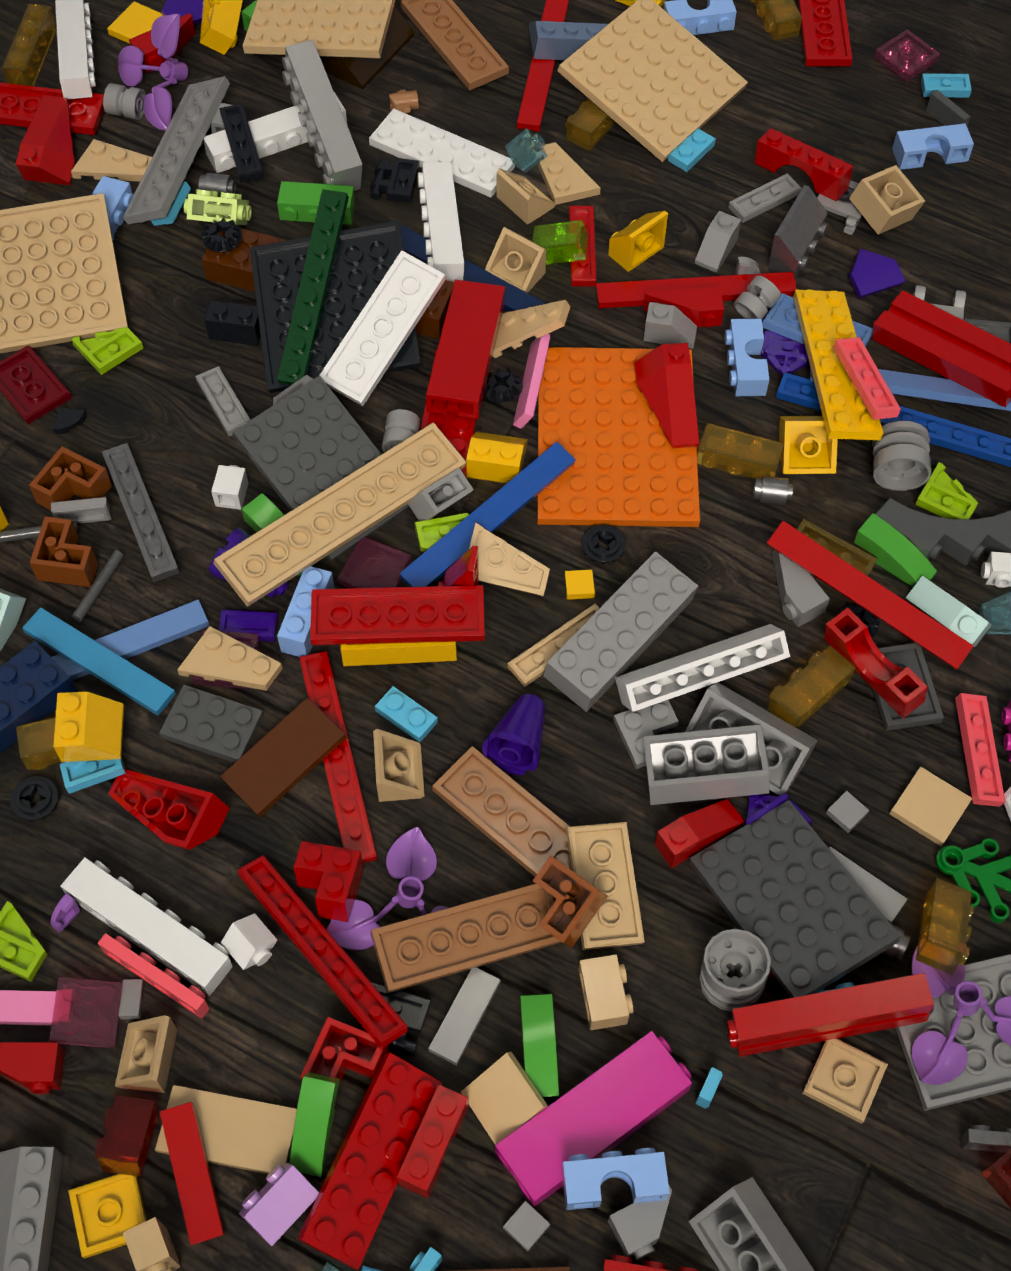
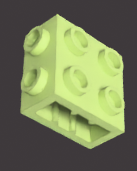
M197 189L196 194H188V198L185 199L184 213L187 214V219L207 222L215 220L219 222L224 218L227 222L233 220L236 225H247V220L250 221L252 208L249 206V200L241 199L242 194L221 192V197H217L218 192Z

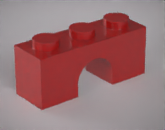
M438 1084L397 1175L399 1186L429 1199L441 1172L442 1162L453 1136L456 1137L469 1108L468 1097Z

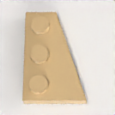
M93 139L72 169L71 174L74 179H81L82 176H93L95 180H101L102 176L117 177L121 181L140 182L152 157Z
M556 142L533 147V156L551 198L556 205L600 195L601 188Z
M566 300L502 313L493 357L501 356L502 350L512 346L516 349L522 346L523 341L532 336L540 338L565 326L571 306Z
M475 523L469 549L472 546H478L479 581L544 596L550 569Z
M209 626L177 671L181 676L189 677L190 675L203 677L204 680L215 681L217 679L229 681L233 685L267 691L283 668L280 662Z

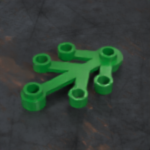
M987 838L981 844L964 850L957 846L941 848L936 855V864L943 873L952 875L961 893L960 905L966 910H973L980 903V896L975 890H972L965 875L967 874L976 878L990 906L988 912L990 919L995 923L1004 922L1009 916L1010 911L1008 906L1002 903L995 887L1011 893V879L999 874L1011 870V855L982 866L970 862L981 856L985 859L995 857L999 851V845L991 838ZM984 845L991 846L993 852L986 851ZM946 858L953 859L955 861V865L949 864L946 861ZM965 896L972 897L975 903H968L965 900ZM994 909H1000L1004 916L996 915Z

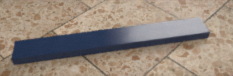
M401 225L405 252L427 264V257H430V255L425 254V240L428 239ZM464 259L463 281L505 286V305L503 310L511 312L547 304Z

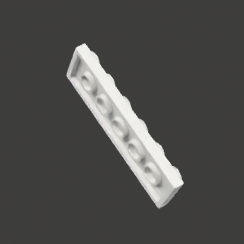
M393 109L369 137V145L398 158L418 160L419 167L421 168L422 162H451L454 182L491 198L497 191L498 169L512 172L515 168V160L396 109Z
M401 250L321 372L320 376L328 387L364 406L446 280L445 274Z

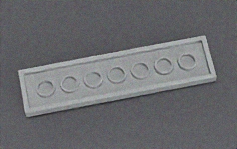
M225 76L188 86L122 217L127 224L162 219L168 215L169 209L178 195V190L185 180L186 174L194 162V157L202 145V141L210 129V124L226 95L230 82Z

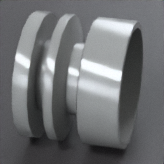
M896 421L883 425L881 440H872L874 456L873 477L876 483L883 488L896 491L911 490L924 485L931 475V458L929 456L930 435L928 430L921 424L911 421Z
M739 929L725 930L712 937L705 948L699 978L702 993L711 1004L721 1010L732 1011V1009L752 1006L757 1003L763 994L771 963L768 948L761 939L749 931Z

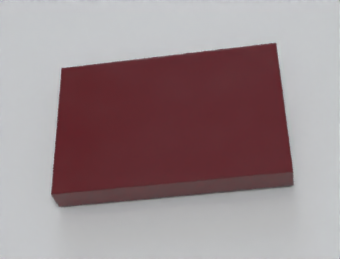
M26 346L0 361V393L27 424H30L72 398L67 388L30 346Z

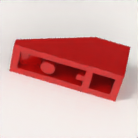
M190 13L180 17L178 44L172 58L195 35L193 19ZM151 30L129 39L130 46H136L143 52L142 65L160 67L162 63L168 61L158 54L159 48L153 46ZM143 69V71H144L145 73H149V72L153 71V70H144V69Z
M720 286L645 290L644 311L648 312L649 302L673 305L695 323L697 327L722 325L724 305Z
M472 546L446 571L444 582L439 581L438 586H479L478 546Z
M725 799L684 815L657 831L655 846L672 869L744 825L745 821L731 802Z
M0 1042V1074L26 1089H30L31 1093L48 1094L50 1089L61 1088L65 1050L58 1042Z

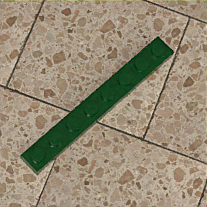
M322 189L277 377L279 384L292 385L308 373L349 199L348 194L345 192Z

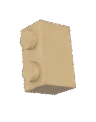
M617 954L580 960L578 971L590 1030L626 1025L629 1014L633 1013L631 995H625L623 983H627L624 964L618 963Z
M156 1217L123 1232L136 1271H174L181 1267L168 1230Z

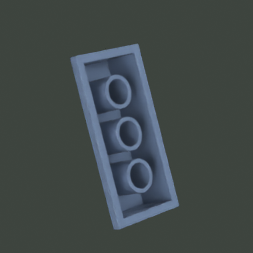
M550 21L529 22L533 58L566 60L608 24Z

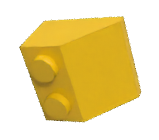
M666 211L645 214L639 219L633 220L629 226L620 232L614 233L609 240L608 255L627 272L643 263L664 248L668 213Z
M780 416L779 448L782 473H836L838 439H828L823 416Z
M475 432L471 437L466 458L467 478L508 483L522 471L528 439Z
M90 692L57 693L53 747L61 762L121 759L124 718L123 703Z

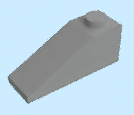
M773 550L772 556L781 605L785 616L789 620H793L797 627H800L825 613L830 598L810 573Z

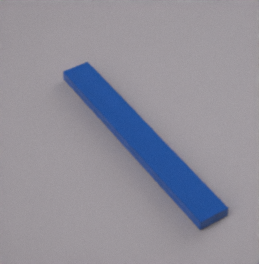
M556 442L399 574V577L408 587H430L469 550L475 523L493 533L574 465L576 459Z

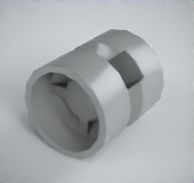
M109 83L103 98L104 110L107 114L124 115L126 118L140 120L144 115L143 102L146 96L145 91L134 87L127 89L124 85Z
M757 275L747 286V292H742L733 305L744 319H763L768 313L767 308L774 306L781 297V293L771 281Z
M403 409L393 410L388 413L382 442V451L384 453L419 432L420 418L418 415Z

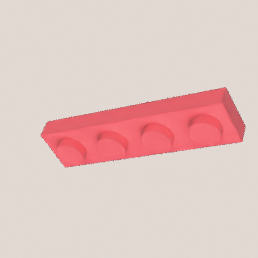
M861 338L836 339L833 348L872 419L898 417L901 408Z
M960 693L955 698L973 804L999 807L1005 803L987 697Z
M105 933L98 942L104 954L202 1019L208 1012L209 1007L204 999L206 995L193 985L187 988L179 983L181 978L173 971L166 968L163 972L155 967L156 961L146 953L141 952L140 955H137L131 951V944L122 937L117 936L114 939Z

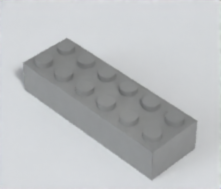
M313 39L286 46L285 57L282 58L285 71H282L285 85H290L292 90L290 96L293 105H298L300 110L298 112L299 120L302 127L306 126L308 133H306L309 146L314 147L316 151L314 154L318 168L322 167L324 184L354 186V191L361 188L363 164Z
M655 551L547 662L543 676L587 712L616 682L615 677L621 676L693 600L698 585Z

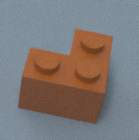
M61 446L29 484L36 503L51 510V503L70 501L74 495L82 499L102 498L111 489L112 485L106 468Z
M44 517L30 560V566L39 581L91 587L98 562L91 546L77 545L79 537L72 520Z
M551 855L533 879L534 883L556 898V901L539 923V926L562 943L573 947L608 896Z

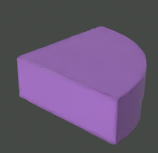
M67 893L59 901L51 916V927L59 933L64 930L81 910L76 901Z

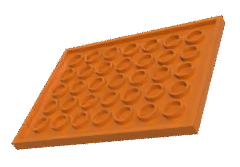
M548 347L538 392V457L558 442L576 460L574 465L538 494L537 525L699 527L697 448L671 447L659 426L658 418L654 411L650 410L647 405V399L643 392L640 393L636 385L634 362L654 349ZM689 349L692 365V349Z

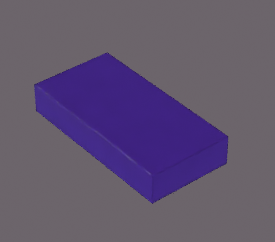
M222 610L218 631L236 640L275 642L278 614L274 612Z

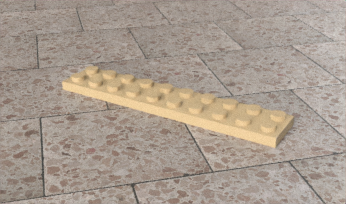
M433 422L214 559V565L248 607L410 503L414 496L457 468L463 469L467 462Z

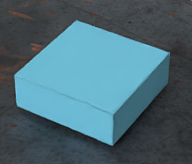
M713 1067L711 1068L696 1101L697 1105L705 1109L709 1107L723 1076L721 1071Z

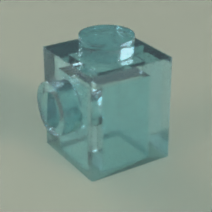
M525 129L505 145L512 163L524 173L547 157L543 148L545 146L544 140L538 133L534 135L529 129Z

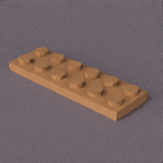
M453 0L401 1V9L469 91L509 74V66Z
M473 746L432 785V790L534 877L550 855L571 869L566 829L570 826Z
M537 884L372 929L370 934L387 993L562 943L539 926V923L554 903L553 896Z

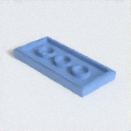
M781 293V297L763 320L762 326L764 329L805 344L794 299ZM852 321L856 336L861 338L866 347L873 335V328Z

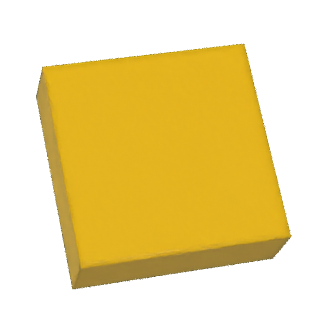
M592 570L565 571L567 600L594 598L595 590Z

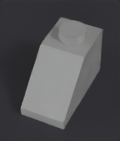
M719 211L707 229L695 259V264L717 273L738 240L741 219Z
M649 302L643 341L659 344L688 343V347L693 349L697 325L673 305Z
M457 468L414 496L408 505L419 521L430 520L474 489L461 469Z
M670 1186V1194L665 1201L634 1203L609 1216L608 1223L625 1257L630 1258L635 1255L636 1259L639 1260L655 1251L653 1245L659 1239L672 1193Z

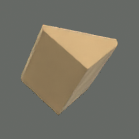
M500 168L498 169L497 198L527 225L555 207L556 204L526 177Z
M503 227L485 270L528 293L546 273V249Z
M380 729L374 730L376 785L379 802L420 799L424 797L421 743Z
M163 1015L128 1023L115 1087L165 1093L177 1034V1028L170 1017Z

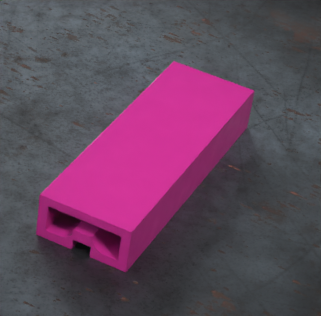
M653 1031L649 1032L495 1145L496 1155L517 1181L518 1186L533 1208L563 1186L562 1164L565 1161H569L568 1157L586 1154L589 1159L601 1158L603 1153L609 1152L690 1090L692 1085L690 1072L683 1063L679 1062L677 1064L670 1055L672 1052L671 1048L663 1037L659 1036L657 1038Z

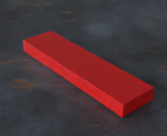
M569 206L571 286H596L594 207Z
M188 1102L160 1111L190 1245L225 1235L194 1102Z

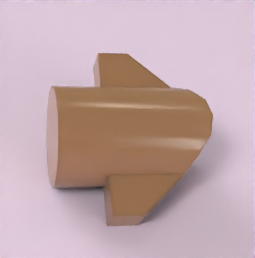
M405 89L389 94L391 102L390 111L396 109L403 113H410L411 110L419 109L416 90L406 91Z

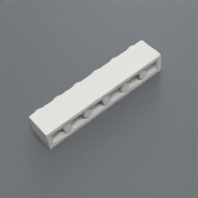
M55 0L59 78L63 97L67 99L92 97V87H96L89 3H84V0Z
M335 94V97L337 99V102L347 124L346 110L341 104L337 95ZM298 105L248 122L259 159L308 142L306 133H308L306 126L302 127L299 120L298 112L300 110ZM225 130L205 136L203 140L206 155L216 173L234 168L235 163Z
M422 162V173H418L417 181L418 188H422L419 189L420 204H424V206H421L422 221H426L423 222V236L428 238V240H425V254L430 255V257H427V265L444 273L448 281L455 282V279L463 280L464 258L451 162Z
M769 624L615 677L621 703L634 712L789 658L790 653L784 630Z
M84 857L60 886L64 893L70 895L79 906L210 997L233 967L228 957L230 953L216 942L213 946L204 940L205 935L197 928L190 926L188 929L180 924L181 919L169 909L165 912L161 911L156 907L157 902L146 893H143L141 896L135 893L133 885L123 877L115 879L109 875L111 871L101 862L96 860L95 863H92Z

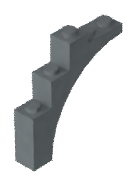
M889 498L875 514L904 535L928 560L930 558L936 559L940 552L943 551L967 566L973 558L978 560L984 551L988 554H991V552L1011 553V510L993 517L973 520L947 519L910 509Z

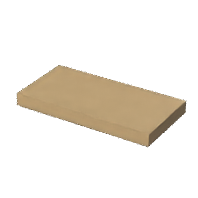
M627 822L567 827L566 835L571 870L608 896L581 934L582 950L643 944L645 941Z
M173 1085L167 1109L188 1102H194L209 1163L269 1174L279 1164L284 1166L288 1163L297 1109ZM162 1125L155 1151L169 1155Z

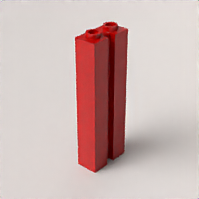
M455 279L426 393L427 412L447 415L448 411L458 412L460 417L479 418L500 320L505 305V286Z
M903 290L893 300L891 308L888 311L885 310L873 323L872 340L1003 407H1006L1011 401V343Z
M921 973L732 1009V1020L727 1021V1032L731 1048L737 1047L738 1055L742 1057L927 1022L930 1016L929 1012L932 1011L934 1003L926 975Z

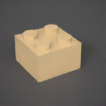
M897 165L862 179L849 198L878 235L912 220L925 202Z

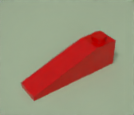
M43 96L21 142L16 160V166L24 180L71 185V171L76 164L73 155V139L70 130L71 122L67 98Z
M688 343L662 344L634 362L636 385L640 393L643 392L647 399V405L650 410L654 411L659 420V426L672 448L699 447L692 365Z
M126 769V774L116 777L108 793L109 796L162 841L187 850H191L216 836L230 809L213 793Z

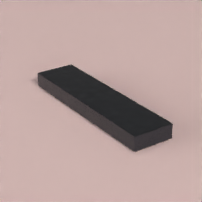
M243 104L219 108L239 181L244 182L263 178V170Z

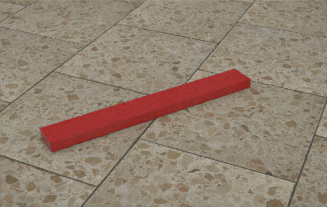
M546 0L541 21L565 22L569 0ZM532 57L517 120V129L540 132L556 60L534 59Z
M793 272L596 283L598 308L643 306L645 290L720 286L722 300L731 301L736 300L742 292H747V286L757 275L765 277L779 289L780 293L791 297L794 296L797 288Z
M785 521L781 522L767 542L769 547L955 670L959 668L973 648L972 644Z
M327 651L301 656L299 659L309 700L347 737L323 760L343 848L361 851L363 863L377 860Z
M264 855L238 869L240 879L381 1049L407 1032L408 1026Z

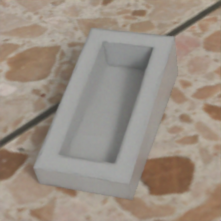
M143 979L123 980L119 1018L121 1020L141 1019Z

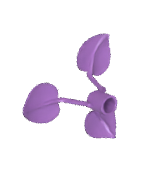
M180 14L160 16L152 25V44L154 47L159 48L158 54L168 60L162 63L160 67L142 65L143 52L136 46L123 48L118 56V71L122 81L127 86L135 87L141 82L143 76L142 69L160 71L161 76L168 80L152 87V93L147 94L143 102L144 114L149 123L165 131L171 121L172 99L169 91L164 87L170 84H177V81H184L188 76L186 64L172 58L178 44Z
M415 827L400 836L387 854L386 868L388 873L392 877L402 880L397 889L396 896L392 898L383 910L373 917V910L370 905L363 901L355 900L349 922L331 919L326 930L342 948L359 951L372 947L374 944L370 934L371 930L380 928L376 922L381 920L398 903L404 908L417 906L420 915H426L424 901L421 900L424 890L422 881L427 880L434 873L437 858L433 848L425 839L419 827ZM437 906L431 913L448 909L449 907Z
M921 940L914 952L912 975L925 973L932 998L941 996L945 991L950 995H954L953 1005L957 1011L947 1038L940 1032L927 1031L920 1034L912 1046V1061L919 1080L925 1084L940 1085L956 1079L967 1065L968 1053L966 1048L959 1043L952 1042L963 1015H974L979 1010V1007H982L991 1021L998 1022L996 1026L998 1037L1011 1046V996L1003 997L996 1002V1015H994L987 1005V999L982 998L981 988L974 982L964 981L966 969L962 960L947 949Z

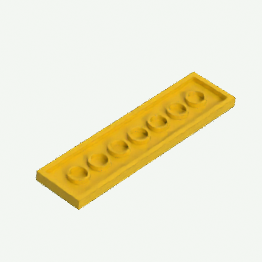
M810 289L795 290L793 299L828 439L881 440L883 429L880 419H872L833 348L836 339L857 337L845 293Z

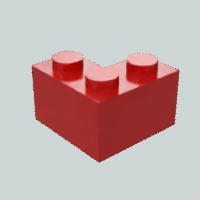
M302 841L293 866L297 886L317 889L315 901L318 917L349 922L364 871L361 851Z
M327 1017L300 1076L301 1080L309 1072L340 1079V1085L346 1069L373 1079L384 1054L389 1052L388 1045L381 1049L367 1032Z

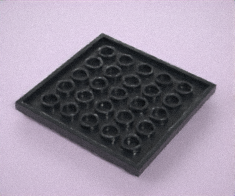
M399 220L341 231L307 373L309 377L315 379L321 374L401 250L405 252ZM311 236L250 247L269 393L281 392L291 386L279 384L277 377ZM416 326L385 373L422 367Z

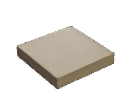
M920 766L891 810L890 815L942 847L972 798Z
M839 1039L827 1040L822 1047L802 1094L862 1124L888 1064Z
M512 1052L505 1053L461 1091L462 1095L469 1098V1106L495 1145L548 1107Z

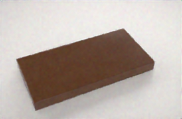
M306 698L220 777L260 818L346 740L347 737Z

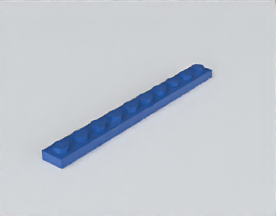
M784 372L776 398L821 411L815 383L810 382V379ZM899 406L901 410L898 417L880 419L881 426L896 421H911L921 424L928 430L930 444L1011 467V438Z

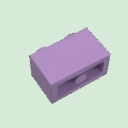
M286 1163L284 1166L281 1164L277 1165L266 1177L268 1183L259 1192L257 1190L251 1192L241 1205L244 1208L239 1212L246 1222L271 1246L314 1202L319 1193L289 1163Z

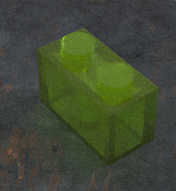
M582 220L534 226L533 242L546 249V265L586 260L588 235Z

